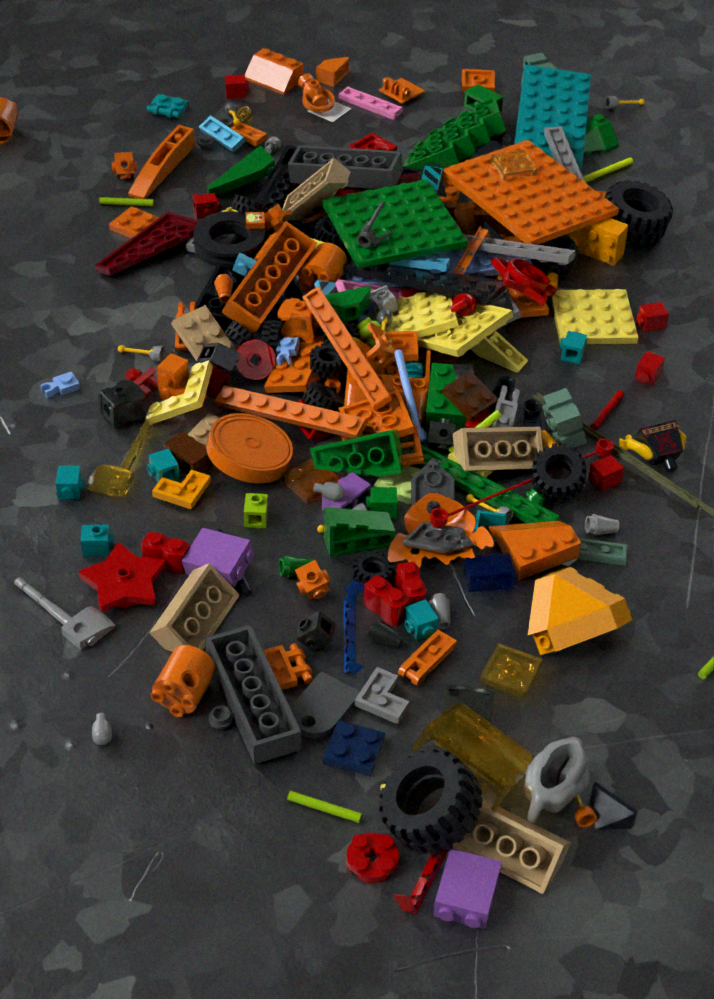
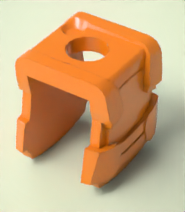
M296 298L286 299L278 310V318L281 321H286L282 327L281 336L284 338L301 337L305 341H312L320 325L305 301H300V299Z
M370 322L367 327L376 342L372 349L355 337L352 338L375 373L379 374L396 360L395 349L392 347L393 343L388 334ZM377 356H383L381 360L375 361Z

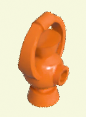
M304 74L299 78L298 85L303 88L302 103L305 108L318 113L327 112L333 108L335 98L331 91L323 88L318 80L313 79L311 74Z

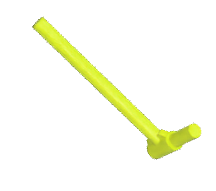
M629 157L583 176L584 182L587 183L631 165L634 162L633 158Z

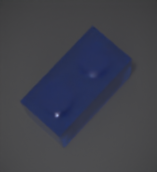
M510 553L465 558L464 576L468 592L513 588L515 570Z

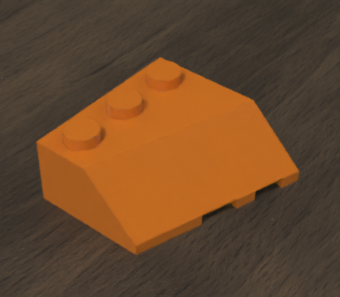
M561 521L489 526L490 532L518 580L525 579L579 557L581 542L571 525Z

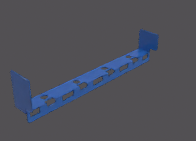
M355 580L344 589L348 593L343 598L344 673L349 671L353 674H357L364 667V665L356 662L355 597L363 590L364 584Z

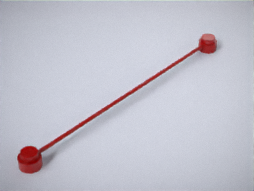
M599 439L596 444V451L581 458L586 459L595 454L605 458L612 453L614 445L608 439ZM557 467L550 471H547V474L558 471L563 467ZM528 479L450 513L442 508H435L431 511L430 523L435 528H442L447 524L449 516L532 482L533 479Z

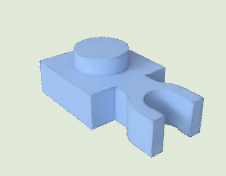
M298 337L279 339L276 348L278 366H281V363L287 360L288 365L291 364V356H296L299 350L300 341Z
M72 372L54 377L51 383L41 384V391L45 392L46 398L52 397L58 392L62 396L80 389V383Z

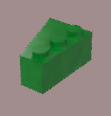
M432 363L425 427H430V421L439 422L440 419L452 420V424H456V429L465 428L467 418L441 393L445 386L457 379L452 364Z
M324 507V541L330 557L390 547L391 542L395 538V529L389 512Z

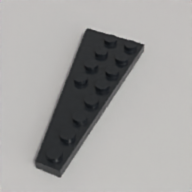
M353 259L344 264L343 269L345 273L450 297H455L461 293H468L475 297L476 303L489 305L507 289V287L503 286V280L447 273L437 269L425 270L388 264L358 269Z

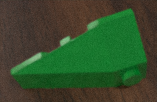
M398 429L310 448L315 469L353 472L355 474L378 477L402 472V446Z

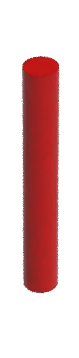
M618 390L592 422L590 425L592 429L597 431L624 396L622 390Z

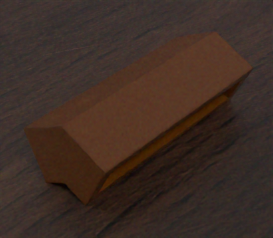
M473 207L455 209V223L461 232L474 236L476 234Z

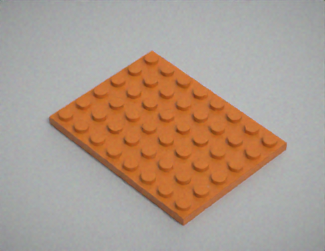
M524 140L503 149L451 165L442 171V176L520 240L528 244L539 245L616 216L619 212L617 206L529 140Z

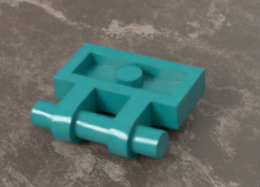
M157 94L151 105H147L146 110L147 112H152L153 115L161 114L166 115L167 118H179L180 114L183 115L189 107V101L178 97L174 98L164 94Z

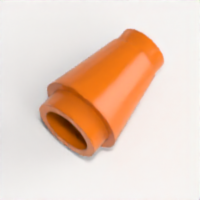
M227 274L218 275L214 282L220 302L227 303L232 296L234 282Z

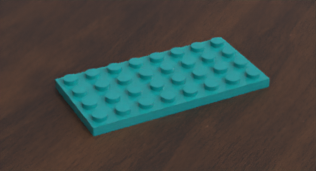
M525 64L514 144L529 140L554 159L545 138L544 129L562 126L581 172L591 74Z

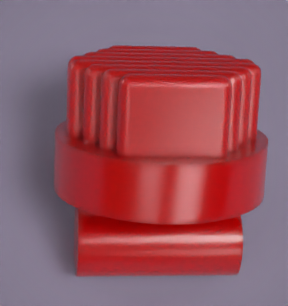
M468 293L458 294L454 297L450 310L459 316L469 315L476 309V299Z

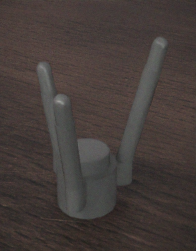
M383 201L376 209L371 220L366 221L356 239L359 245L364 248H368L370 245L375 247L378 242L392 234V231H389L376 239V232L371 228L384 205Z

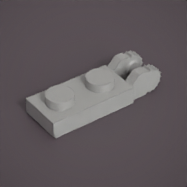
M502 386L494 412L498 410L502 417L494 422L490 428L513 427L520 390L515 389L512 394V400L508 401L504 400L507 394V386Z

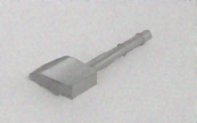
M18 577L14 582L22 592L28 594L38 605L44 607L55 619L63 624L61 627L62 635L80 650L87 646H93L116 626L105 614L92 606L83 609L74 617H71L21 577Z

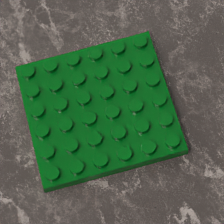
M418 180L411 183H402L390 187L385 186L380 189L322 199L323 208L358 269L467 247L465 236L428 180ZM383 201L384 205L371 228L376 232V239L389 231H392V234L378 242L375 247L370 245L368 248H364L359 245L356 239L366 221L371 220L376 209Z

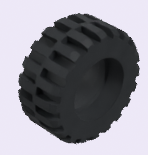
M637 180L619 181L609 187L605 198L619 208L618 215L610 218L629 225L626 238L628 243L650 245L663 238L673 215L672 203L665 196V193L660 192L655 186L652 187L648 183H640Z
M428 749L427 752H416L415 756H408L403 759L404 762L400 766L396 765L392 769V775L387 776L384 781L385 788H382L380 792V798L382 799L379 801L380 817L386 828L411 851L415 850L421 854H427V852L430 854L440 853V849L446 851L453 848L452 844L460 843L465 839L463 836L467 832L470 833L474 828L473 823L475 820L478 821L480 816L478 809L482 808V789L474 774L456 755H452L449 751ZM444 788V792L437 804L427 812L417 815L422 801L433 791Z

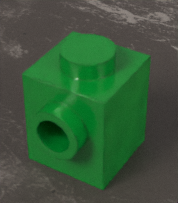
M371 487L370 496H366V509L389 512L390 518H397V487Z

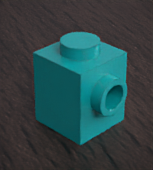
M568 331L566 338L562 337L560 349H562L561 360L580 364L586 348L587 335Z
M169 449L149 454L147 470L151 477L154 476L157 483L162 477L173 481L180 480L179 464Z
M58 466L56 478L57 498L80 499V492L85 489V479L81 478L80 466Z
M109 524L82 525V557L109 556L110 547H114V533H110Z
M427 600L405 606V627L408 633H412L416 641L430 638L438 630L439 618Z

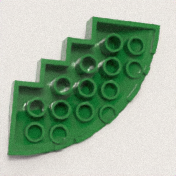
M493 97L475 105L476 108L474 110H465L461 112L457 119L452 117L442 123V128L432 130L427 134L428 138L426 140L419 141L414 146V150L408 153L409 158L405 159L404 167L421 170L423 163L440 162L441 168L444 169L451 165L459 164L462 159L468 160L472 158L476 153L475 148H482L491 142L490 136H499L503 131H506L496 98Z

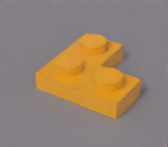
M191 470L182 483L162 477L152 490V497L192 510L211 483V476Z

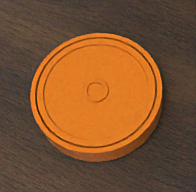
M245 413L229 414L216 420L211 427L206 443L207 454L219 470L235 479L249 483H268L279 479L286 473L293 455L292 442L279 426L265 418Z

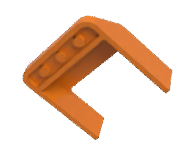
M429 350L426 352L423 378L409 377L420 424L424 423L426 419L430 380L431 351ZM348 368L344 406L367 399ZM377 374L388 393L399 390L409 414L400 376Z

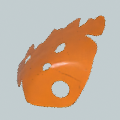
M429 493L406 512L404 516L405 529L410 535L423 521L430 522L427 504L431 501L438 502L440 507L448 513L464 506L444 495ZM467 509L448 517L446 525L462 528L465 531L466 537L470 538L473 542L472 546H478L480 549H484L485 546H494L493 538L484 526L479 527L472 533L476 519ZM398 533L395 536L388 550L389 562L407 559L408 562H415L419 569L423 557L428 559L437 557L446 565H449L450 561L458 556L462 558H475L471 547L444 554L420 550L419 554H411L412 548L405 547L402 544L409 535Z

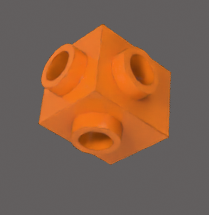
M132 152L114 153L115 162L111 163L112 173H116V178L129 180L131 177H134V171H137V161L133 160Z
M316 560L295 569L299 580L296 585L302 595L306 594L309 600L322 598L330 591L328 582L331 581L325 569H320Z

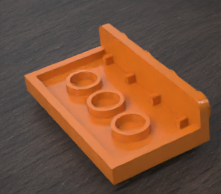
M323 335L315 336L312 341H305L298 337L300 346L297 355L291 356L292 362L290 365L285 360L281 363V366H278L276 361L264 386L266 393H305L311 382L319 383L322 375L318 377L316 373H312V369L310 370V352L313 348L315 349L316 345L321 347Z

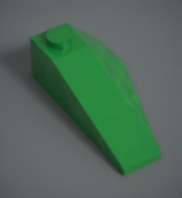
M595 114L587 118L584 144L585 155L591 154V151L599 150L602 153L619 147L618 139L608 119L601 114Z
M260 145L207 187V194L215 193V196L270 175L275 169V159Z

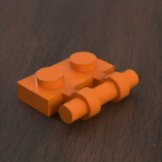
M297 643L291 644L289 647L290 651L286 652L283 645L263 650L281 690L298 686L297 678L303 679L307 685L313 681L312 669L310 665L306 664L305 653L299 648ZM290 662L296 663L297 666L292 667Z

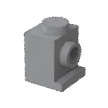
M387 285L371 291V301L377 313L383 309H387L392 313L399 310L396 298L390 292Z

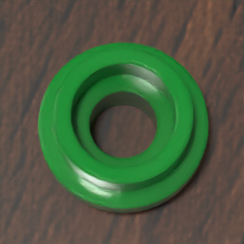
M535 488L526 492L528 496L526 499L540 506L544 505L543 502L546 498Z

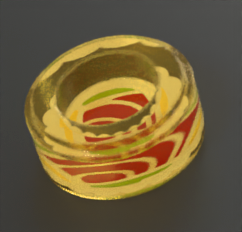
M243 106L237 111L236 117L240 122L248 123L253 117V111L248 106Z

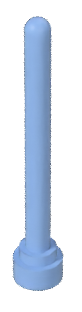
M398 349L394 354L410 419L413 425H417L420 444L428 442L427 432H424V429L421 428L403 352Z

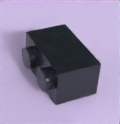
M219 342L204 344L197 363L210 361L214 368L230 372L238 364L239 352Z

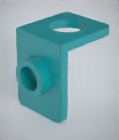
M477 510L474 532L481 526L489 530V526L506 525L507 515Z

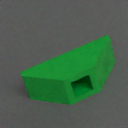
M366 286L327 294L325 297L339 318L342 319V322H345V320L352 321L360 319L369 307L371 287Z

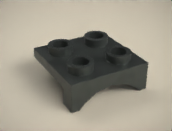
M446 683L440 733L488 739L495 690Z

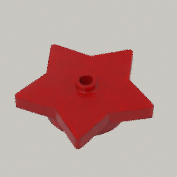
M494 257L491 265L503 276V286L524 293L542 306L546 303L547 296H553L557 291L555 287L549 284L550 280L544 272L525 260L512 258L510 262Z
M117 543L104 562L80 569L78 572L81 580L98 591L100 612H105L114 607L127 608L138 604L156 605L152 583L166 565L165 559L137 557L121 543Z

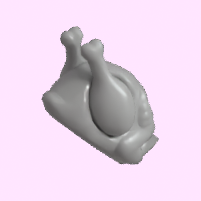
M570 737L551 742L528 765L524 789L526 798L531 802L527 817L529 822L536 823L541 810L558 813L577 794H581L587 789L590 781V772L588 770L590 760L586 755L581 739Z

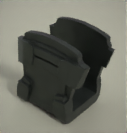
M122 380L112 388L109 387L99 391V412L108 419L115 429L124 427L126 422L132 421L134 423L144 419L145 411L138 402H143L145 394L133 381Z

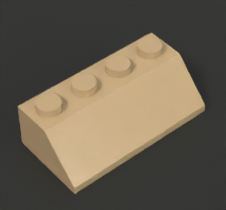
M335 158L330 160L287 195L282 210L285 212L289 209L292 214L284 220H301L304 216L308 217L314 208L322 206V199L333 197L337 190L347 186L350 171Z
M541 427L461 428L453 433L454 453L464 471L532 469L534 457L537 458L539 451L543 452Z
M210 563L196 568L191 572L149 633L164 649L171 652L180 645L194 646L203 651L206 647L205 638L214 635L239 597V594Z
M483 799L482 808L478 809L480 811L478 821L475 820L473 823L474 828L470 833L467 832L463 836L465 839L460 843L452 844L453 848L462 852L502 861L501 873L544 894L560 869L571 842Z

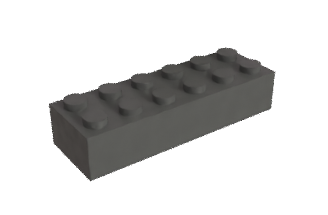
M299 145L288 163L290 182L302 184L330 160L335 158L350 171L349 183L346 186L349 188L380 189L385 186H395L403 172L402 154L400 151Z
M251 625L206 637V653L216 664L215 677L233 714V718L253 763H261L301 750V730Z

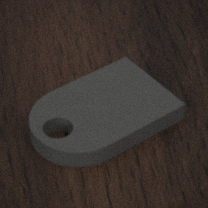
M321 671L291 708L301 730V736L310 739H320L332 734L338 720L343 721L355 706V699L360 691ZM304 722H312L314 726L304 727L302 724Z

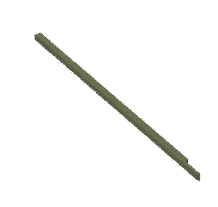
M539 392L536 395L533 394V399L545 405L542 394ZM582 422V429L585 434L596 441L603 438L607 439ZM612 442L614 445L612 452L694 507H700L714 517L713 508Z

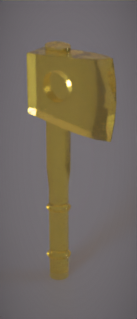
M146 420L120 467L105 464L98 465L88 480L87 489L113 497H125L134 480L133 471H130L138 451L142 448L147 434L150 433L151 421Z

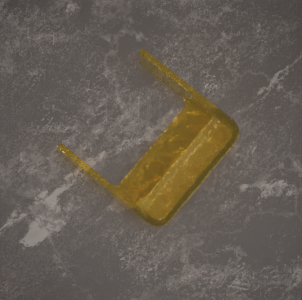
M456 703L427 724L412 747V750L416 752L429 741H434L438 747L447 749L464 764L471 767L478 777L487 779L495 785V789L501 794L491 807V810L494 812L519 788L526 778L528 765L534 759V755L471 708L461 703Z

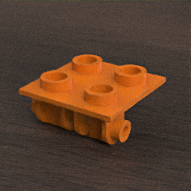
M390 77L383 79L384 87L379 89L386 96L402 104L425 92L424 89L404 78L394 81Z

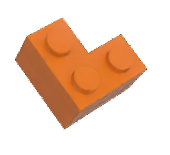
M170 353L157 366L159 398L167 400L172 396L184 394L189 378L187 359Z

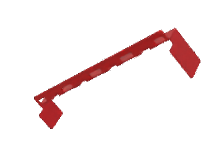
M440 849V853L431 854L410 898L407 895H393L402 911L413 912L414 915L417 914L448 850ZM438 854H441L440 859H436ZM428 874H431L430 879H426ZM425 884H427V887H426L425 891L423 892V888H424ZM421 895L419 901L416 900L417 896Z

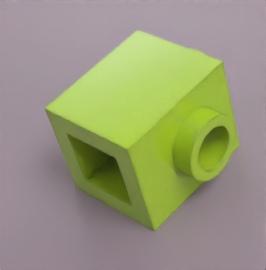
M246 493L244 527L266 528L268 494Z

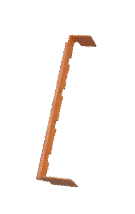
M481 226L479 227L453 273L463 275L484 237L491 238L489 230L483 229Z

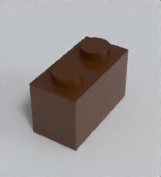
M183 431L163 444L164 450H170L179 464V469L187 475L191 470L204 473L212 467V461L207 454L206 446H203Z

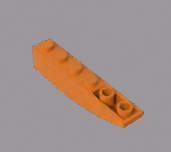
M178 125L161 142L137 176L128 196L146 199L195 147L193 128Z

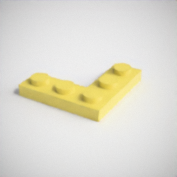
M210 361L197 363L191 367L184 394L172 396L167 400L155 402L149 406L146 420L150 425L203 406L213 369Z

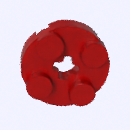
M249 340L237 349L239 361L236 368L244 378L261 380L266 378L273 370L276 363L275 353L265 342ZM253 354L256 357H260L257 366L254 363H250Z
M366 833L357 834L352 838V842L347 849L346 864L349 871L356 874L359 880L366 883H380L387 880L388 876L393 871L395 873L398 868L399 851L390 835ZM370 854H375L378 857L375 859L374 862L370 861V858L366 856Z

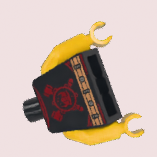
M676 420L641 428L634 439H632L631 435H626V440L619 438V447L624 450L631 449L652 466L663 463L666 472H672L678 468L675 460L679 458L685 449L687 437L686 434L678 429Z

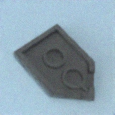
M434 458L411 478V507L429 493H438L455 500V478L447 473ZM431 501L427 504V511L430 514L433 509L441 508L440 504L436 501Z
M423 521L402 544L405 547L444 554L469 548L473 545V542L470 538L466 537L465 531L462 528L448 525L442 528H435L430 522Z

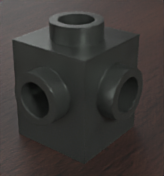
M440 419L439 422L430 421L428 443L437 444L436 448L449 449V446L454 445L453 433L460 429H456V424H452L450 419ZM445 430L448 432V435L446 437H441L440 434L442 431Z
M318 611L309 617H304L299 622L296 639L313 652L333 641L336 623L321 611Z

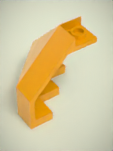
M568 567L535 580L528 635L533 634L539 653L543 655L553 651L557 652L607 633L633 619L624 597L609 592L605 589V586L591 578H585L578 574V571L574 568Z

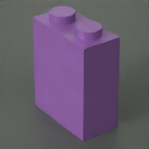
M202 528L184 556L182 563L188 576L194 569L210 563L235 588L238 581L243 578L246 567L253 561L254 550L248 539Z
M450 848L435 899L433 916L439 917L444 921L466 924L471 928L486 929L500 877L502 861Z

